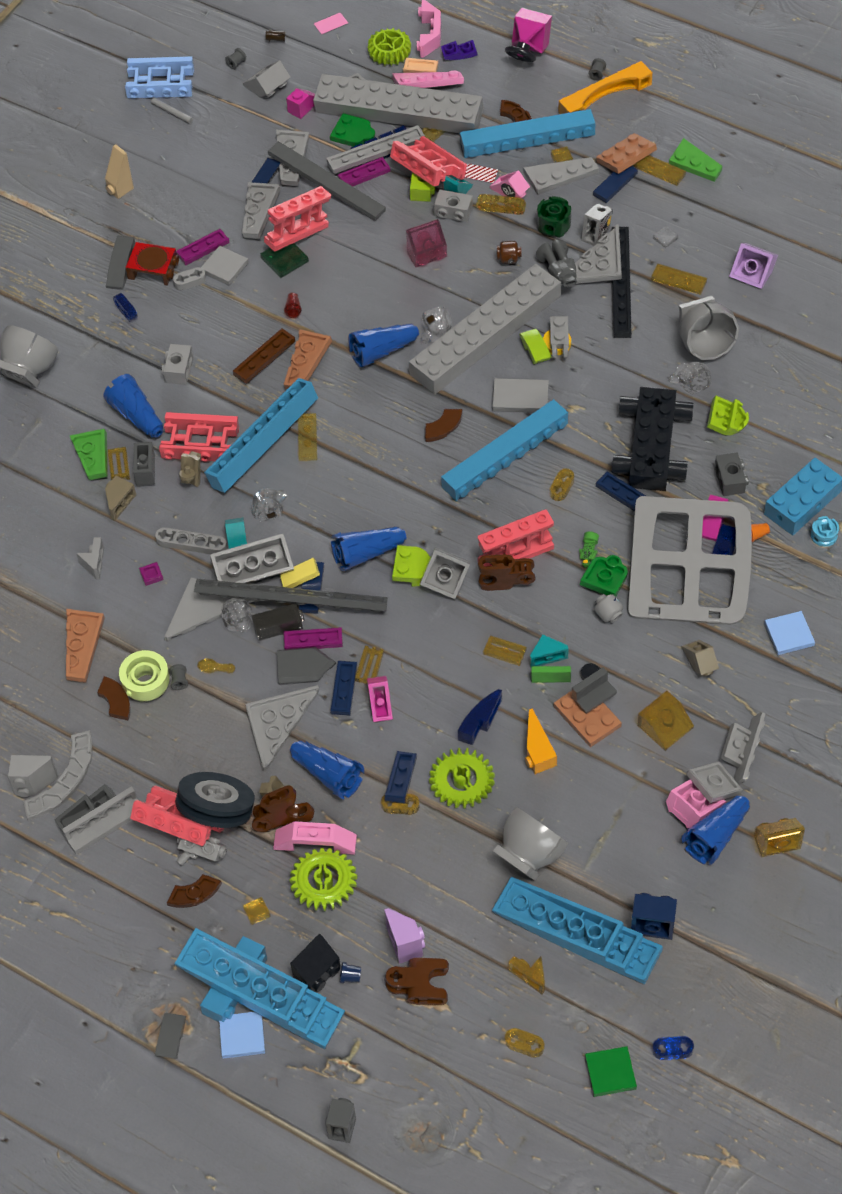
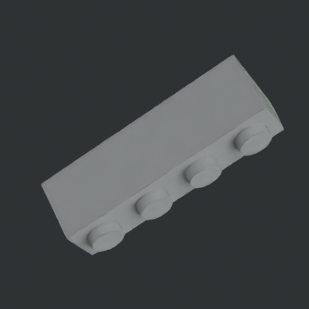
M283 534L210 554L211 564L217 581L250 583L294 570Z

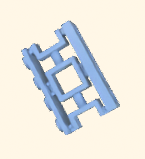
M192 56L127 58L128 77H134V82H126L127 98L192 96V81L185 80V76L193 75L194 73ZM153 76H167V81H152Z

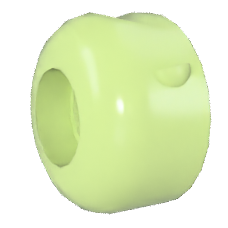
M142 650L132 653L124 659L119 668L122 688L127 696L134 700H154L160 697L169 685L170 675L164 657L156 652ZM152 675V678L148 681L138 680L141 676Z

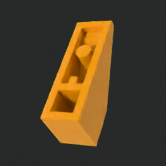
M532 708L529 709L527 757H525V762L528 768H532L534 774L557 766V755Z

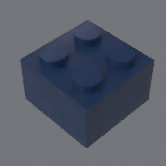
M648 893L635 894L631 929L642 933L646 937L672 940L677 899H673L670 896H652Z

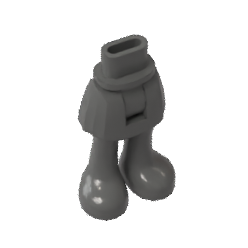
M554 240L551 248L550 244L546 242L536 251L537 259L542 263L548 262L549 273L565 287L575 285L577 283L576 265L574 259L567 257V244L562 240Z

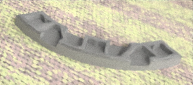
M90 730L71 735L72 750L70 762L57 780V783L51 789L23 801L28 821L55 810L66 802L79 788L88 772L92 758L93 743Z

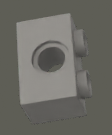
M439 189L434 203L435 216L468 222L473 208V195Z
M170 344L169 351L165 353L166 363L162 365V375H164L166 383L187 385L193 360L191 345Z

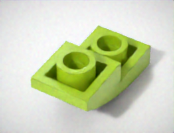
M537 329L519 334L525 350L529 351L533 364L550 360L551 354Z

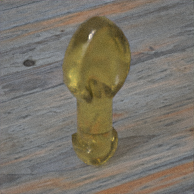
M209 658L202 659L197 664L198 668L206 673H213L215 671L233 673L235 671V665L231 663H217Z

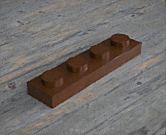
M281 328L233 370V375L247 384L295 342V337Z

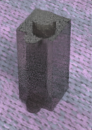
M296 603L251 615L258 641L282 635L284 631L302 630V621H305L303 612L298 610Z

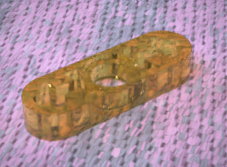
M480 194L477 197L476 207L482 211L520 215L525 212L526 202L524 199L517 197ZM497 203H503L505 206H500Z

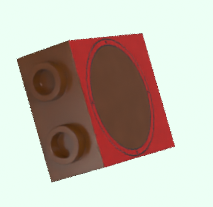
M136 242L126 265L128 279L135 280L138 272L163 276L164 285L168 286L170 279L174 276V268L179 263L176 248Z

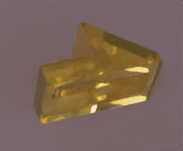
M513 956L509 961V971L543 995L545 992V980L541 956L531 968L524 959L519 960Z

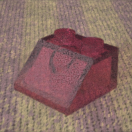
M438 219L406 230L407 254L415 268L447 257V244Z

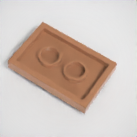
M634 133L608 150L603 151L596 157L597 163L619 174L656 151L657 147L655 143Z
M572 691L554 702L553 707L590 748L622 727V722L604 703L589 713H585L571 698Z

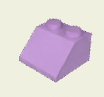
M741 243L729 277L762 289L773 271L778 255L747 243Z
M389 908L384 909L386 928L399 964L407 962L412 958L422 957V948H425L423 940L425 937L422 927H417L414 919Z

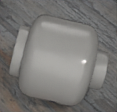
M603 594L595 601L597 603L595 612L603 622L613 623L623 615V605L614 595L605 596Z

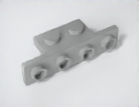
M764 712L752 718L749 730L737 723H733L730 726L721 759L737 767L734 780L738 784L745 782L750 775V764L754 761V751L760 742V731L765 725L764 718L766 714Z

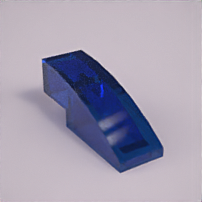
M497 689L486 696L468 713L458 729V741L473 745L480 730L488 732L502 702V690Z

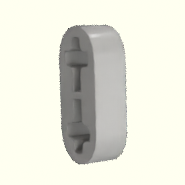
M196 267L176 274L173 278L175 288L185 290L203 284L206 281L205 270Z

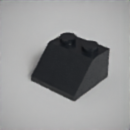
M318 934L290 963L293 978L307 984L308 989L314 992L321 991L326 981L331 976L334 977L339 972L341 966L339 956L321 934Z

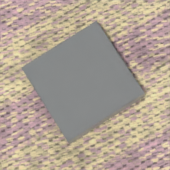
M219 246L201 268L205 270L206 275L230 285L246 267L249 260L244 256Z
M720 762L693 768L687 773V776L709 803L740 795L743 790Z

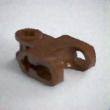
M507 554L482 556L478 561V568L481 573L478 581L479 586L482 590L494 591L509 590L515 584H531L536 579L535 574L532 572L535 563L529 558L514 559L511 555ZM490 563L492 566L485 567L483 564ZM487 579H489V580L493 579V581H492L491 583H484V582H483L484 580H487Z
M290 785L267 793L261 799L260 804L254 806L253 815L255 819L252 821V828L258 832H267L270 829L280 825L283 827L292 822H309L312 820L315 811L307 802L294 804L296 801V790Z
M412 958L409 960L408 967L394 966L388 969L386 972V988L392 994H407V1002L410 1004L444 1005L448 1001L446 990L432 986L429 981L433 977L446 975L449 970V963L447 960L440 958Z

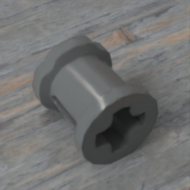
M236 48L232 55L225 57V61L231 69H235L241 61L244 62L247 56L243 50Z
M595 58L592 61V69L588 72L592 80L602 79V72L606 68V62L603 59Z
M177 664L169 668V673L172 675V689L183 690L188 687V681L185 677L186 666Z

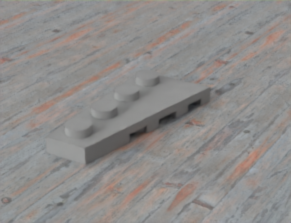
M276 129L277 142H281L305 157L309 132ZM280 163L281 185L298 186L300 174Z
M589 157L523 167V173L537 195L598 174L599 167L593 158Z
M248 182L247 205H245L246 214L242 230L244 238L260 239L270 216L268 209L274 207L281 190L279 184Z

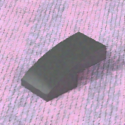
M171 1013L164 1014L155 1056L178 1058L186 1016Z

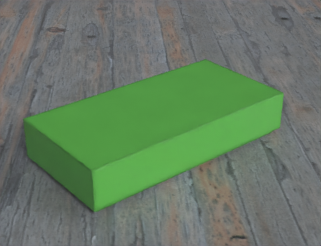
M532 666L531 682H571V666Z

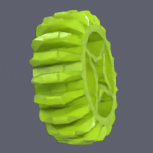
M393 27L386 30L380 29V32L375 31V34L371 35V38L368 39L367 48L369 56L374 62H378L379 65L383 63L385 66L387 64L392 66L393 64L398 65L399 62L404 63V60L408 58L411 52V42L405 32H401L400 29L395 30Z

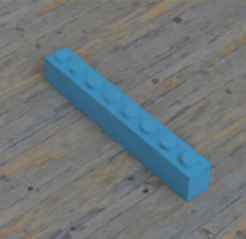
M591 109L463 131L460 132V145L464 158L593 136L595 135L596 123Z
M298 378L204 472L213 489L225 493L318 399L312 382Z
M553 399L441 476L442 488L455 501L465 497L475 487L481 486L488 478L494 477L501 469L507 468L511 462L523 457L527 451L536 448L540 442L550 438L559 429H563L568 424V412Z

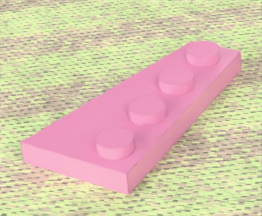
M455 70L449 72L392 73L394 83L399 85L429 88L464 84V77Z

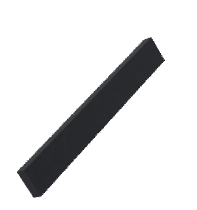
M619 227L622 279L612 280L613 338H631L629 227Z

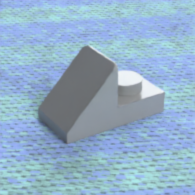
M94 537L93 545L89 547V553H77L79 563L95 579H100L104 552L101 537Z

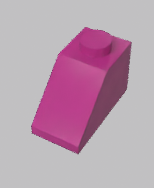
M296 88L286 98L288 113L302 119L315 106L313 101L315 94L308 90Z
M710 494L708 500L728 502L729 499ZM704 516L702 538L717 541L725 517Z
M387 677L367 678L373 722L392 720Z

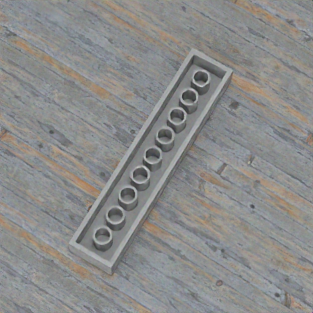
M328 74L321 75L313 100L316 113L341 116L344 113L366 120L413 127L419 125L420 128L455 133L478 129L484 109L482 96Z
M534 264L410 360V376L435 395L561 296V282L539 265Z

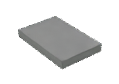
M495 378L493 411L536 412L548 403L549 380Z

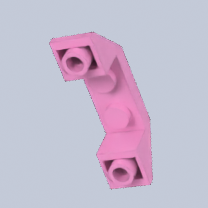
M422 0V6L418 7V16L422 17V23H431V28L433 29H430V34H420V41H417V51H420V58H424L440 47L441 11L426 0Z
M292 822L276 829L273 849L294 851L295 844L334 846V852L339 850L340 854L355 855L357 834L336 824Z

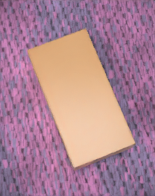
M406 58L403 73L437 72L438 61Z

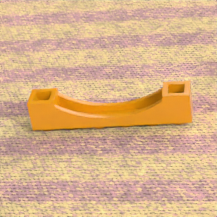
M642 61L632 64L609 77H605L582 90L559 100L558 113L565 114L586 110L596 100L617 91L629 89L640 91L652 85L653 72Z

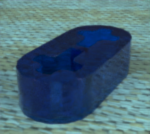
M122 293L113 296L115 305L128 321L138 317L135 308Z
M686 1036L658 1038L653 1044L652 1052L659 1060L685 1059L692 1055L694 1043ZM682 1043H684L685 1046L688 1047L687 1051H683V1049L680 1048ZM660 1045H664V1048H666L665 1053H661Z

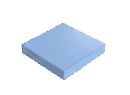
M802 611L767 619L764 622L777 655L815 646L814 638Z
M256 1012L233 1014L231 1019L226 1018L224 1022L219 1020L223 1059L265 1054L263 1018L260 1014Z

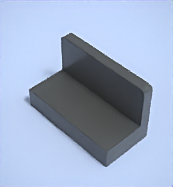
M602 667L573 686L571 698L585 713H589L616 695L617 690L608 682V672Z

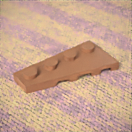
M305 330L299 331V339L295 344V353L292 354V363L288 368L284 382L285 389H288L298 378L307 381L310 379L332 343L331 336Z
M66 609V678L70 681L86 682L104 622V613Z

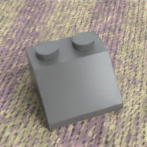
M279 60L261 69L245 81L243 85L259 97L265 95L269 97L275 93L274 89L277 87L281 88L287 84L286 80L290 78V75Z
M435 547L420 585L455 599L470 566V561Z
M11 755L8 778L15 796H36L58 778L51 756Z

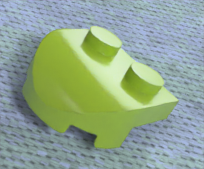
M716 395L712 399L707 428L723 435H734L747 425L749 414L748 412L745 413L742 408L743 404L739 400L735 399L733 402H730Z
M397 545L392 575L393 581L412 582V587L421 586L420 582L430 559L428 553L419 547Z

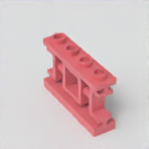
M421 136L420 141L415 140L414 145L407 146L399 141H393L390 157L432 186H439L440 181H445V177L448 175H453L460 180L465 178L467 164L425 136Z
M320 186L268 209V214L270 215L268 220L274 224V230L267 233V236L264 237V243L275 252L328 228L329 222L325 219L327 214L322 211V204L329 202L331 194ZM301 214V218L298 219V220H295V216H298V215Z
M166 412L165 433L172 434L170 441H161L160 443L161 458L181 459L183 453L189 454L193 451L201 454V461H216L231 446L227 445L228 436L237 437L239 433L238 416ZM178 430H187L186 434H178ZM214 432H223L222 436H214ZM192 434L208 435L207 442H191ZM176 441H185L184 446L176 445ZM212 443L221 444L220 448L212 447Z
M546 509L478 535L479 547L483 552V555L478 557V561L480 557L485 555L503 554L511 555L514 559H530L553 550V537L548 529L554 526V521ZM490 563L483 564L485 567L492 566Z
M156 785L151 788V793L147 794L146 803L139 800L133 803L130 817L132 820L200 846L205 845L206 840L210 838L211 830L221 833L224 829L205 826L188 819L176 807L177 793Z

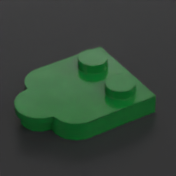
M343 113L330 135V141L358 147L363 145L364 142H371L375 137V130L371 128V123L368 120Z
M610 555L607 558L596 557L580 580V585L601 594H612L616 597L627 579L628 569L616 555Z

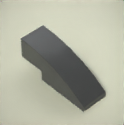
M117 235L109 264L106 288L124 289L128 278L126 265L135 246L134 237Z
M104 784L92 795L87 796L85 794L54 820L62 831L64 827L116 795L110 787Z

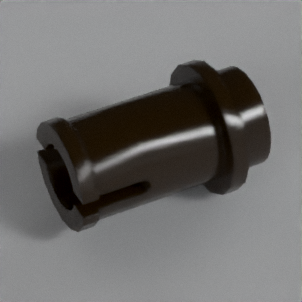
M266 30L265 39L269 40V42L271 40L285 42V31Z

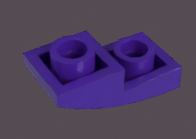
M473 40L457 45V42L454 41L441 46L445 60H461L478 55Z

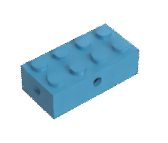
M814 458L766 501L764 515L793 536L842 491V476L817 458Z

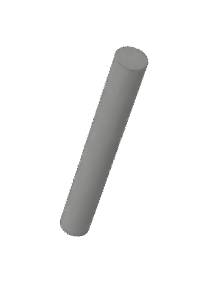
M155 97L152 98V104L189 124L192 123V117Z

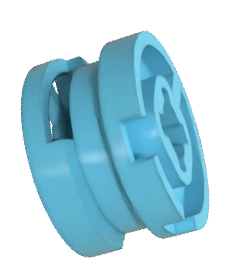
M828 516L819 517L812 525L811 538L813 542L823 547L833 545L838 537V522L835 519H829Z

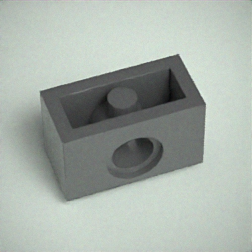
M152 442L134 443L133 473L136 486L155 484V453Z
M738 452L717 455L715 470L723 496L745 493L746 485L749 484L747 474L743 472L744 462L739 458Z
M346 1098L332 1099L326 1121L328 1137L331 1140L350 1143L356 1122L354 1103Z

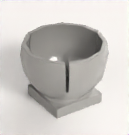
M713 296L679 305L680 335L689 353L701 360L717 359L729 352L736 343L739 332L738 323L731 310L715 302Z
M7 326L0 340L2 360H0V372L8 378L37 388L40 382L36 378L37 375L51 367L56 359L58 348L40 335H37L34 343H32L35 333L17 326Z
M516 807L509 815L503 827L504 844L502 846L497 845L493 852L535 881L540 875L537 870L554 863L564 853L568 842Z

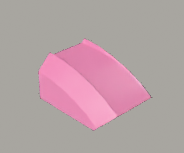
M691 780L671 790L666 800L669 812H672L683 822L686 828H691L726 803L724 799L709 803Z

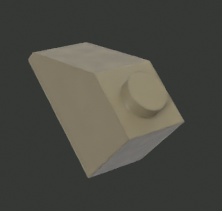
M118 476L109 481L105 488L109 511L113 521H116L136 496L134 484Z
M701 640L682 646L688 661L696 673L707 676L712 674L714 670L719 669L713 646Z

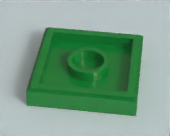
M628 1046L585 1054L594 1097L637 1089Z

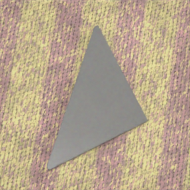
M619 224L615 225L611 232L606 233L600 238L593 248H589L580 256L581 258L575 263L576 284L622 279Z
M190 578L164 636L165 640L169 641L174 636L190 632L199 625L208 624L221 618L220 616L233 613L251 602H258L256 598L239 599L237 596L220 597L217 594L200 595L194 592L197 579Z
M318 685L245 704L263 771L268 769L318 694Z

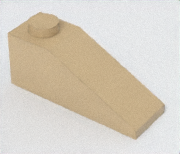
M115 144L112 148L105 181L107 192L119 199L134 189L127 153Z

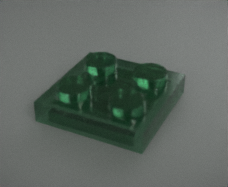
M295 243L275 252L268 248L260 253L261 259L280 278L309 262L308 256Z

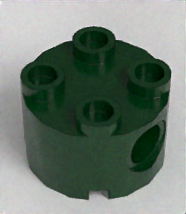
M552 196L548 200H541L537 207L538 231L558 238L564 236V233L571 226V205H568L566 199Z

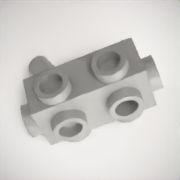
M212 836L206 840L203 846L179 837L177 839V843H179L178 849L184 851L177 859V862L181 865H184L189 857L197 859L198 856L213 861H220L227 852V847L220 843V839Z

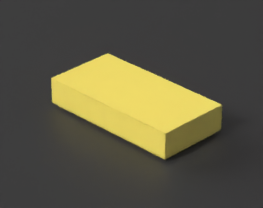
M311 558L294 566V570L281 573L280 577L283 587L294 588L319 576L320 573L316 560Z

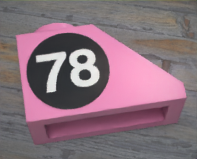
M519 170L500 176L489 186L493 191L510 200L515 198L521 199L526 195L525 191L530 188Z

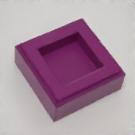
M157 562L139 568L145 586L163 580Z

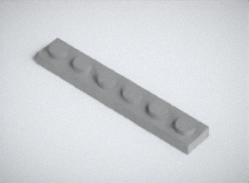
M419 125L328 157L326 158L327 164L332 173L336 174L391 154L393 141H399L407 146L414 145L415 140L420 141V137L425 135Z

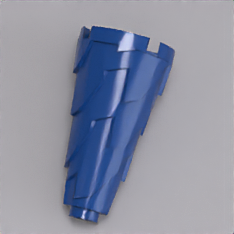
M413 324L351 332L348 336L350 352L354 351L355 356H352L355 363L359 367H364L374 363L375 360L389 355L390 352L401 349L404 345L415 341L417 336H419V330Z
M124 374L112 381L114 386L112 388L107 386L104 391L103 397L105 401L147 435H150L152 438L159 437L163 433V423L155 414L153 407L147 401L146 395L138 386L135 378L130 374Z
M399 527L342 534L340 532L332 535L331 538H335V540L331 541V548L336 564L341 563L343 565L338 568L341 571H346L369 559L384 554V552L397 548V545L404 544V540L407 537L404 529L401 530Z
M300 740L291 745L290 752L292 758L320 780L337 797L344 799V796L349 798L360 786L363 778L359 774L360 772L364 774V766L358 761L349 759L339 753L335 754L323 747L319 748L307 741L303 742Z
M737 795L689 828L682 835V843L686 841L688 844L685 847L686 851L702 864H705L707 861H709V865L713 864L730 841L734 831L744 820V816L750 809L749 800L745 796Z

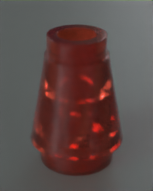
M289 293L284 312L288 317L296 318L300 315L302 308L298 295L296 293Z

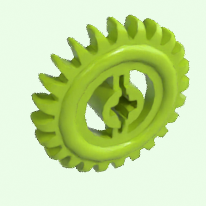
M458 748L456 755L450 749V757L445 753L442 754L443 761L437 757L436 762L438 765L433 763V770L429 771V783L432 784L431 790L435 791L434 796L440 797V802L447 800V806H451L454 803L455 808H458L460 804H462L463 808H466L467 804L473 807L475 801L481 803V798H488L487 793L492 792L491 786L495 784L493 780L495 773L492 772L493 766H488L489 759L483 761V754L477 758L476 750L469 755L468 748H466L464 754ZM470 770H472L477 777L474 786H472L471 784ZM450 772L453 774L454 786L458 789H465V791L453 789L449 785L447 777Z
M322 847L320 852L313 849L312 854L305 853L306 858H298L300 863L293 865L296 870L290 872L292 877L289 881L290 884H293L291 891H295L294 897H300V904L307 900V908H310L314 903L316 911L319 905H322L323 910L326 911L327 904H329L334 910V902L342 906L341 898L348 901L347 893L354 894L352 887L357 886L354 880H357L358 877L354 873L356 872V867L351 866L352 860H346V854L340 856L339 850L332 853V848L325 852ZM327 866L334 868L338 873V881L335 886H333L332 872ZM319 867L314 873L315 889L309 884L308 878L311 871ZM322 867H324V875H325L324 889H323V883H322V880H323Z

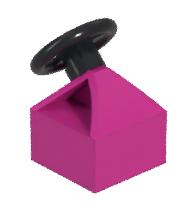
M521 8L514 18L512 46L506 47L505 52L520 61H536V56L529 52V50L543 53L548 47L552 16Z

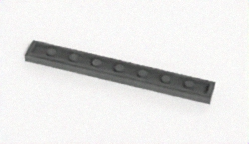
M278 141L268 150L269 156L319 187L322 186L329 193L376 221L386 211V207L281 142Z

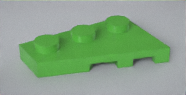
M684 138L669 159V165L714 182L722 171V165Z
M105 429L70 435L88 478L93 480L108 477L107 433Z

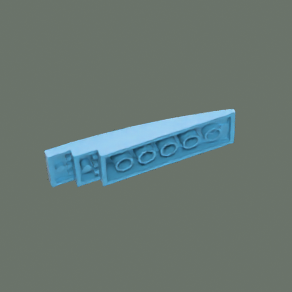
M514 877L509 879L492 909V912L556 945L643 984L646 983L663 951L662 945L643 938L642 933L625 927L622 921Z
M197 928L193 931L175 962L176 966L212 988L323 1049L327 1047L345 1014V1010L326 1001V997L308 989L307 984Z

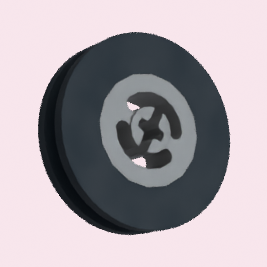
M197 772L189 774L180 780L175 804L182 815L196 823L216 828H232L249 821L252 815L255 795L247 784L232 776L215 772Z

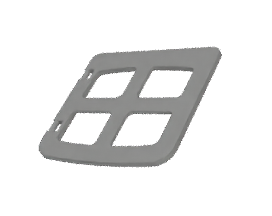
M650 496L639 497L635 505L629 615L637 619L719 623L724 625L739 623L746 613L751 574L752 531L751 514L748 508L738 502ZM658 514L688 515L687 549L685 551H660L652 548L654 528ZM704 516L728 517L734 520L736 532L735 555L706 554L702 551ZM652 565L681 566L685 569L684 602L682 605L656 604L652 601ZM703 568L728 569L735 572L733 594L728 608L701 607L698 605L700 571ZM649 608L660 609V615L648 614ZM709 613H720V619L709 618Z

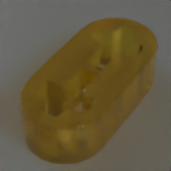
M566 468L558 472L550 488V496L553 500L562 501L567 497L574 483V472Z
M407 794L405 803L393 802L392 806H388L389 801H385V795L381 799L383 811L389 814L412 815L417 813L420 808L419 799L414 794ZM410 801L413 802L412 807H408Z
M512 1028L505 1034V1044L513 1051L533 1058L540 1057L544 1053V1041L537 1035L517 1028ZM515 1035L518 1036L519 1041L516 1040L515 1043H512L511 1038H514ZM538 1043L539 1048H536L535 1051L531 1050V1045Z

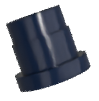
M342 962L340 983H359L361 967L347 965V962Z

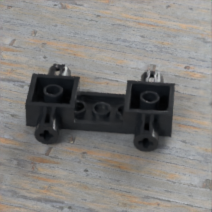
M640 387L639 398L620 396L619 414L635 417L636 425L632 456L613 455L612 473L630 476L629 485L635 489L666 492L667 480H686L688 461L669 460L673 421H692L694 403L676 401L677 390Z

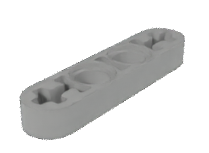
M160 528L155 533L157 544L162 547L205 554L227 550L226 540L221 536L171 528ZM181 537L187 538V541L184 543H179L177 540ZM198 540L205 541V544L202 546H197L195 543Z

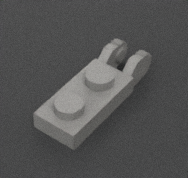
M550 316L552 358H556L557 349H563L564 358H568V316Z

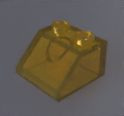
M665 691L638 713L637 726L665 751L694 728L681 702L668 691Z
M784 818L778 822L762 823L756 826L754 838L761 858L801 849L805 828L796 818Z

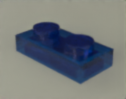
M722 524L712 554L733 555L736 546L735 527Z

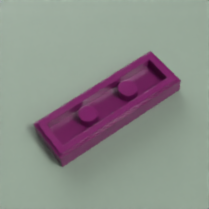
M381 157L340 173L338 178L351 186H356L391 171L385 159Z
M218 229L177 250L176 253L186 266L215 251L219 246L223 247L230 242L225 233Z
M342 627L284 631V648L316 647L324 649L343 647Z

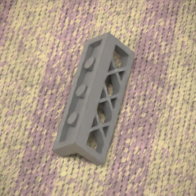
M132 786L62 829L66 841L76 855L132 821L130 817L133 803L138 800Z

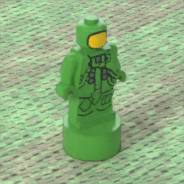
M588 531L584 533V548L582 550L579 549L580 559L583 560L582 566L584 568L590 565V562L598 553L597 550L595 551V546L598 544L599 535L595 532Z

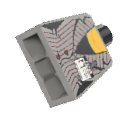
M596 204L585 214L582 241L595 246L597 241L607 233L613 213L611 207Z

